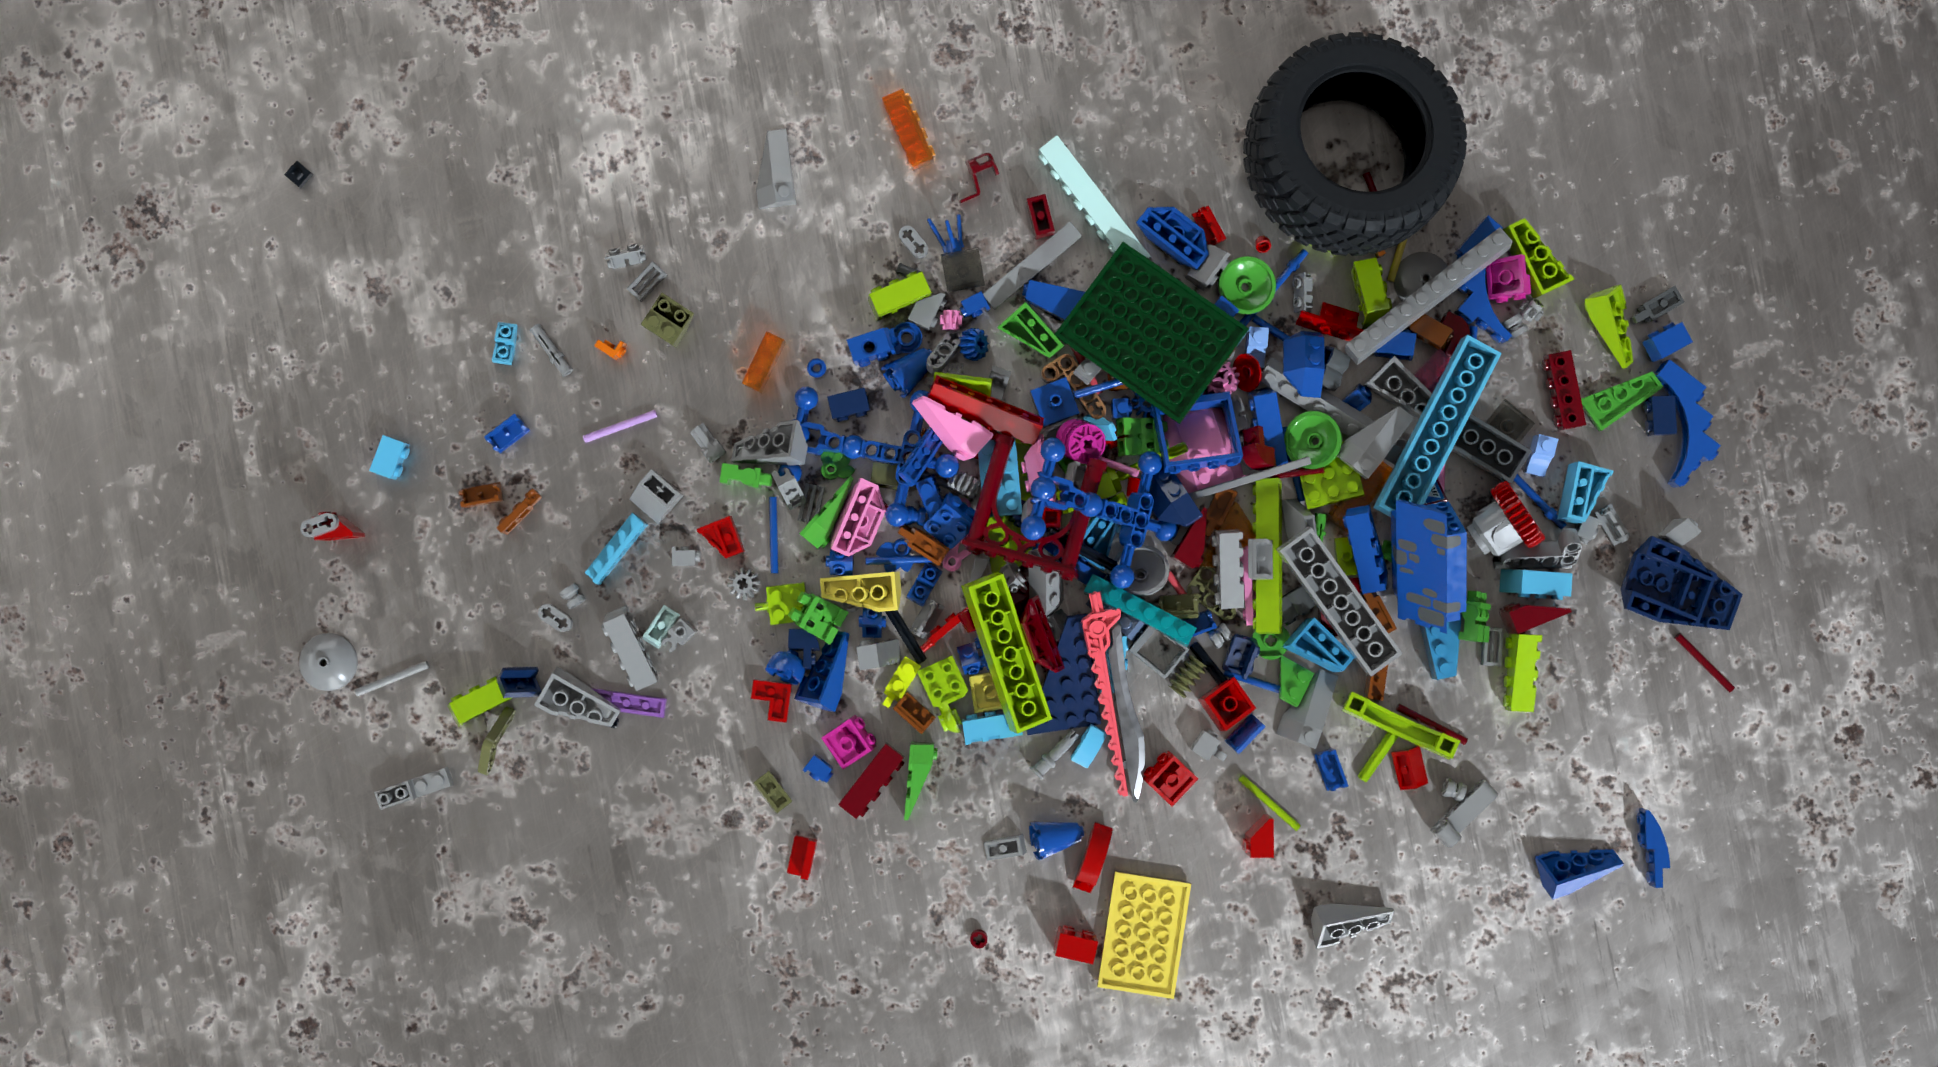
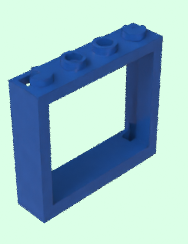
M1230 391L1201 395L1190 411L1223 407L1232 454L1170 462L1161 415H1164V413L1152 406L1164 473L1177 474L1183 470L1193 472L1205 467L1215 469L1220 465L1235 466L1241 462L1243 452Z

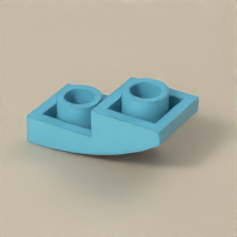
M498 322L494 338L496 343L492 356L493 363L512 365L517 339V324Z
M1089 414L1082 418L1083 421L1100 428L1105 435V440H1117L1115 434L1117 430L1112 421L1109 422L1104 417L1094 419Z
M1090 724L1081 736L1080 744L1070 756L1071 760L1088 768L1107 736L1106 732Z

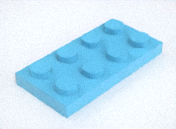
M989 440L978 453L981 490L994 450V440ZM1014 440L997 497V509L1000 517L1012 516L1014 514L1022 515L1016 440ZM991 511V514H990V517H989V518H993V517H994L992 511Z

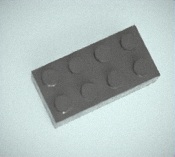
M1470 414L1452 449L1456 454L1499 480L1507 481L1509 484L1513 482L1532 452L1529 448Z

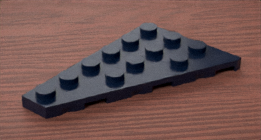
M1086 613L1067 616L1057 645L1065 668L1057 673L1048 670L1045 676L1042 690L1052 720L1028 729L1027 735L1087 727L1090 724H1102L1097 688L1094 685L1096 681L1095 673L1091 670L1093 658L1088 655L1081 620L1087 616Z

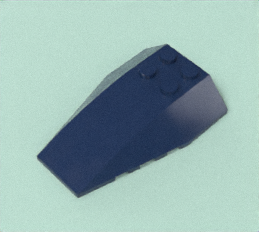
M1650 536L1633 553L1621 586L1624 609L1656 622L1730 630L1743 594L1725 580L1720 579L1715 572L1702 565L1701 561L1693 558L1685 549L1654 536Z

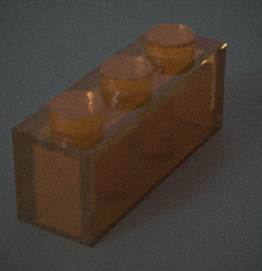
M766 331L742 381L744 386L762 394L786 343L784 339Z

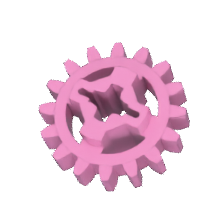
M1231 362L1223 365L1206 388V394L1230 391L1231 395L1232 392L1236 391L1240 382L1238 380L1239 373H1234L1236 367L1231 368Z

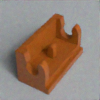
M1426 314L1413 322L1408 328L1412 333H1416L1417 339L1442 353L1451 341L1452 333L1454 332L1450 327Z
M500 482L459 491V495L462 496V501L460 502L462 508L504 501Z
M1388 665L1373 676H1366L1365 698L1384 701Z
M908 692L893 707L920 734L936 718Z

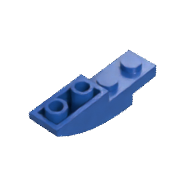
M1639 808L1637 823L1640 827V832L1637 834V840L1640 847L1648 849L1645 855L1646 862L1648 863L1646 880L1654 888H1663V868H1670L1666 840L1661 827L1650 810Z

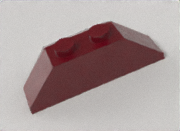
M1039 595L1028 599L1019 621L1032 660L1057 673L1065 667Z

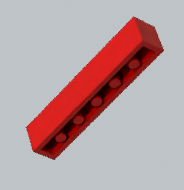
M936 375L927 396L944 405L948 412L955 414L957 412L969 422L975 421L989 430L994 429L1004 435L1019 439L1024 444L1034 445L1043 427L1044 418L989 397Z

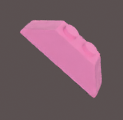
M1039 434L1035 444L1030 447L1024 456V462H1021L1022 472L1027 473L1028 478L1025 481L1026 491L1030 493L1033 480L1039 477L1037 472L1042 471L1045 460L1040 453L1041 445L1044 442L1043 434ZM1054 494L1053 498L1050 499V501H1053V502L1056 501V495H1055V494Z
M863 478L858 480L848 494L833 529L830 549L849 557L872 545L886 512L878 485Z

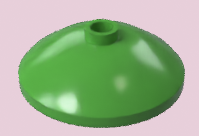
M1245 256L1234 259L1222 270L1218 289L1220 296L1226 298L1239 309L1238 313L1254 314L1266 308L1272 301L1276 291V280L1273 271L1264 261L1255 257ZM1242 284L1247 285L1248 289L1246 291L1242 289Z
M1308 411L1298 415L1290 422L1285 432L1284 441L1287 455L1292 461L1310 457L1312 464L1303 466V468L1318 469L1330 464L1338 455L1342 445V434L1337 422L1329 415L1319 411ZM1318 438L1319 443L1314 445V439Z

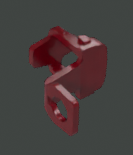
M984 153L965 161L968 171L972 176L976 193L959 200V203L980 195L976 176L977 172L992 167L995 176L999 174L996 163L990 153ZM986 155L989 159L981 164L976 161V159Z

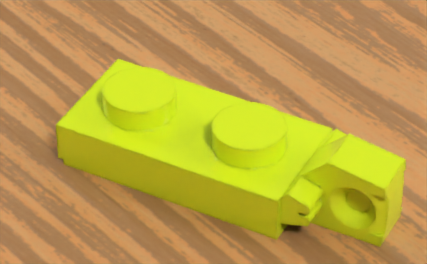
M907 656L903 658L885 688L884 694L887 697L883 702L884 706L889 708L893 700L898 702L903 697L917 671H919L920 664Z

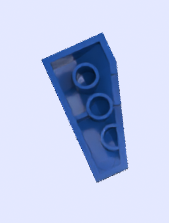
M838 631L831 645L825 643L821 649L822 655L816 662V665H812L813 668L809 675L803 677L795 695V700L822 710L836 711L842 695L849 633Z
M1613 849L1590 850L1586 853H1578L1577 850L1570 851V853L1551 851L1535 857L1542 886L1552 900L1569 895L1624 865Z

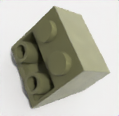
M661 292L641 325L676 348L686 334L694 313Z

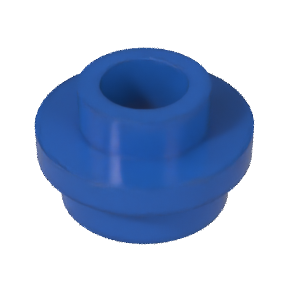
M812 359L807 365V371L812 377H822L826 372V364L821 359ZM815 365L820 366V370L818 372H815L813 370V367Z

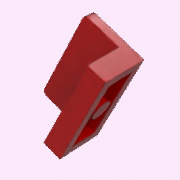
M1420 746L1391 753L1400 790L1417 789L1428 784Z
M798 835L794 837L787 873L801 876L800 879H809L817 839Z

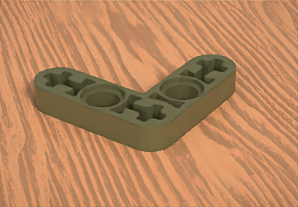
M1214 550L1208 555L1194 575L1186 591L1187 594H1192L1191 586L1199 585V591L1202 593L1205 590L1208 591L1203 596L1202 601L1199 600V604L1219 618L1231 620L1236 615L1235 608L1230 609L1231 616L1226 615L1224 617V611L1218 609L1217 612L1215 611L1218 605L1208 606L1206 603V598L1209 595L1214 596L1215 594L1208 587L1212 583L1213 574H1216V571L1213 567L1207 565L1208 562L1212 564V555H1215ZM1203 569L1211 571L1212 576L1210 579L1205 580L1202 578L1201 572Z
M506 706L486 736L481 748L478 765L479 773L486 776L490 773L495 761L497 744L511 724L516 713L515 709Z

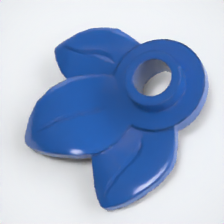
M901 538L897 539L894 543L885 542L878 548L876 555L879 557L911 556V548L907 546L905 539ZM901 544L905 546V550L902 552L898 550V546ZM913 563L885 564L884 568L886 572H894L901 567L904 571L908 572Z

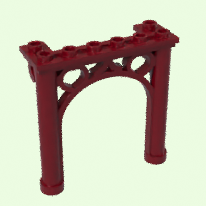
M996 434L994 450L968 537L962 540V544L969 553L977 556L983 553L988 557L996 558V555L1003 557L1004 561L1014 563L1016 560L1022 562L1021 565L1028 568H1033V565L1041 567L1040 570L1046 573L1056 571L1064 580H1078L1079 575L1075 567L1090 517L1083 515L1079 510H1074L1072 518L1065 528L1054 535L1038 540H1029L1008 528L999 516L997 497L1015 439L1004 434ZM1089 458L1080 490L1085 493L1094 492L1097 494L1103 472L1106 471L1108 463L1099 459ZM992 511L997 523L991 524L987 527L989 517ZM1002 528L1005 532L1004 539L1000 542L991 540L989 537L991 530ZM1069 532L1064 549L1063 545L1058 541V539L1062 538ZM1009 535L1012 536L1011 540L1017 544V551L1001 547L1008 543ZM1051 542H1054L1059 547V553L1054 557L1043 553L1044 546ZM1036 544H1040L1038 552L1041 557L1027 554L1026 551L1029 548L1036 547Z

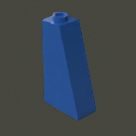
M1029 280L1028 285L1024 284L1022 295L1026 296L1025 302L1064 322L1085 292Z

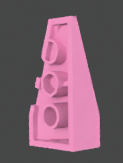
M926 396L919 397L912 402L947 449L959 460L966 461L974 458L993 436V433L975 421L970 423L962 419L961 414L946 411L944 405Z

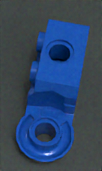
M902 322L891 329L885 327L847 339V343L855 365H859L861 368L870 365V361L878 359V362L889 359L888 355L891 354L893 356L899 353H912L920 347L923 338L922 332L917 325L911 322ZM904 334L912 335V340L909 343L902 341L901 338ZM872 345L875 349L872 352H866V347Z

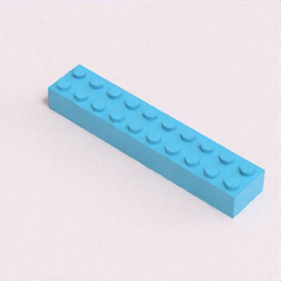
M1469 335L1460 339L1373 507L1374 509L1391 517V510H1396V500H1405L1424 505L1502 354L1501 352Z

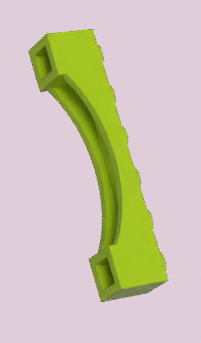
M1354 692L1348 694L1341 710L1448 760L1453 759L1460 740L1402 717Z

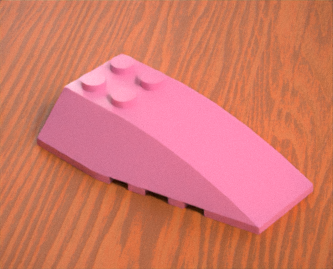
M1220 407L1189 411L1181 424H1178L1166 414L1163 415V421H1166L1168 425V430L1164 434L1165 439L1168 440L1169 448L1181 442H1185L1188 447V452L1170 459V462L1232 454L1225 415ZM1240 463L1235 466L1220 465L1215 469L1205 467L1193 472L1183 470L1175 474L1188 493L1247 476L1243 475Z

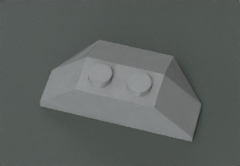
M1038 548L1028 551L1030 555L1041 557ZM1043 548V553L1045 555L1054 557L1049 551ZM1033 565V568H1029V599L1039 595L1045 615L1049 617L1060 607L1064 600L1063 579L1056 571L1046 573L1040 570L1041 567Z

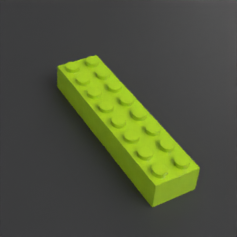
M994 572L962 585L961 588L1009 730L1018 734L1052 720L1004 574Z

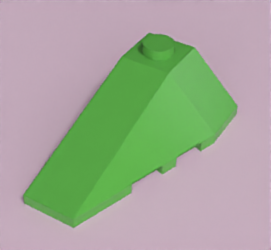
M852 476L845 481L833 495V498L823 506L819 514H816L799 533L817 549L820 547L824 549L831 541L828 537L833 531L854 478Z

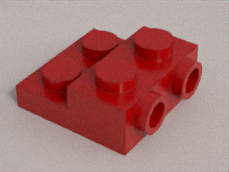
M1168 750L1166 753L1163 752L1158 756V762L1153 767L1150 766L1144 771L1145 776L1143 780L1173 807L1198 778Z

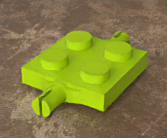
M805 582L767 586V600L763 603H755V610H767L771 625L795 622L788 614L793 607L799 611L803 608L804 604L798 602L797 599L801 592L806 593Z

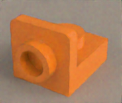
M597 340L594 345L615 360L622 358L627 350L625 348L627 344L623 341L618 343L615 350L613 349L615 345L607 340H604V342Z

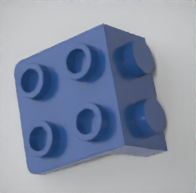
M948 492L944 496L942 506L924 523L923 528L946 547L953 549L969 533L975 510L964 504L958 496Z

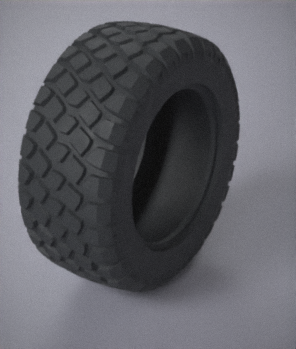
M1349 32L1348 36L1339 33L1329 35L1328 40L1322 37L1312 41L1310 47L1303 46L1293 53V57L1289 56L1278 67L1279 70L1275 71L1267 80L1268 86H1263L1257 97L1259 101L1253 105L1250 113L1252 119L1248 120L1245 135L1248 138H1244L1243 154L1247 155L1243 159L1245 172L1250 173L1247 181L1251 191H1256L1257 193L1254 198L1260 208H1266L1265 215L1273 224L1275 222L1279 223L1278 228L1287 236L1294 235V240L1306 247L1311 244L1314 250L1324 253L1330 251L1333 255L1346 256L1348 253L1351 256L1373 254L1391 248L1408 239L1424 227L1445 204L1458 181L1467 143L1464 141L1467 138L1466 124L1462 122L1465 117L1461 105L1456 103L1458 97L1451 86H1447L1448 80L1442 72L1434 70L1435 65L1429 59L1419 57L1420 52L1408 45L1405 48L1402 47V42L1390 37L1387 40H1383V35L1372 33L1364 36L1363 32ZM1340 100L1364 105L1378 113L1391 125L1403 149L1404 173L1401 183L1385 190L1366 192L1343 187L1327 178L1310 160L1303 145L1300 129L1302 113L1317 104Z

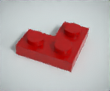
M753 680L751 699L770 701L767 720L787 723L792 684Z

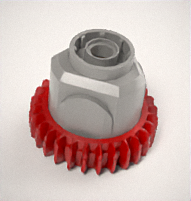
M1503 481L1491 489V494L1495 501L1475 513L1477 516L1473 518L1472 524L1467 526L1468 531L1485 555L1491 551L1494 556H1501L1523 541L1528 548H1532L1545 540L1544 534L1507 481Z

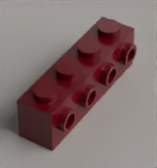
M1571 350L1543 356L1542 367L1547 374L1546 387L1550 390L1551 394L1549 401L1551 408H1554L1555 416L1553 417L1555 427L1558 428V431L1585 426L1586 420Z
M886 742L838 805L855 819L859 815L863 817L869 810V807H867L871 800L875 802L880 796L881 792H879V789L883 785L887 786L893 779L890 776L893 771H899L904 765L903 759L905 756Z

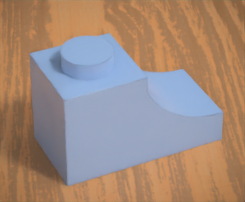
M1250 326L1246 334L1245 353L1253 355L1258 360L1261 369H1263L1266 349L1268 347L1269 328Z
M1541 434L1533 436L1530 447L1532 452L1528 456L1524 473L1545 477L1549 463L1555 455L1558 443L1557 438Z

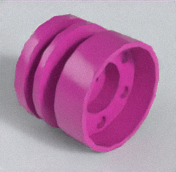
M1080 419L1066 421L1060 426L1056 434V438L1060 439L1066 447L1064 456L1082 464H1087L1089 458L1099 459L1105 450L1106 441L1102 430L1096 425Z

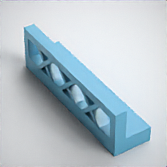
M631 513L585 571V574L592 578L596 585H601L648 524L636 514Z

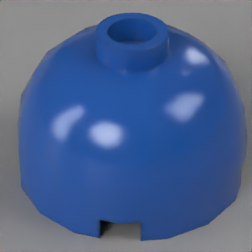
M793 650L775 653L765 668L771 676L774 677L777 674L781 677V681L793 685L801 683L805 674L803 661L798 657L799 654Z

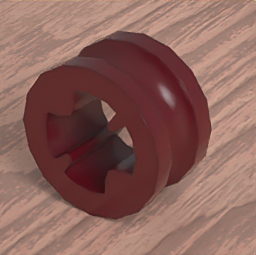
M981 929L973 931L970 937L972 946L979 949L986 946L987 934ZM978 934L982 935V939L984 938V941H980L979 944L976 943V939H973L978 937Z

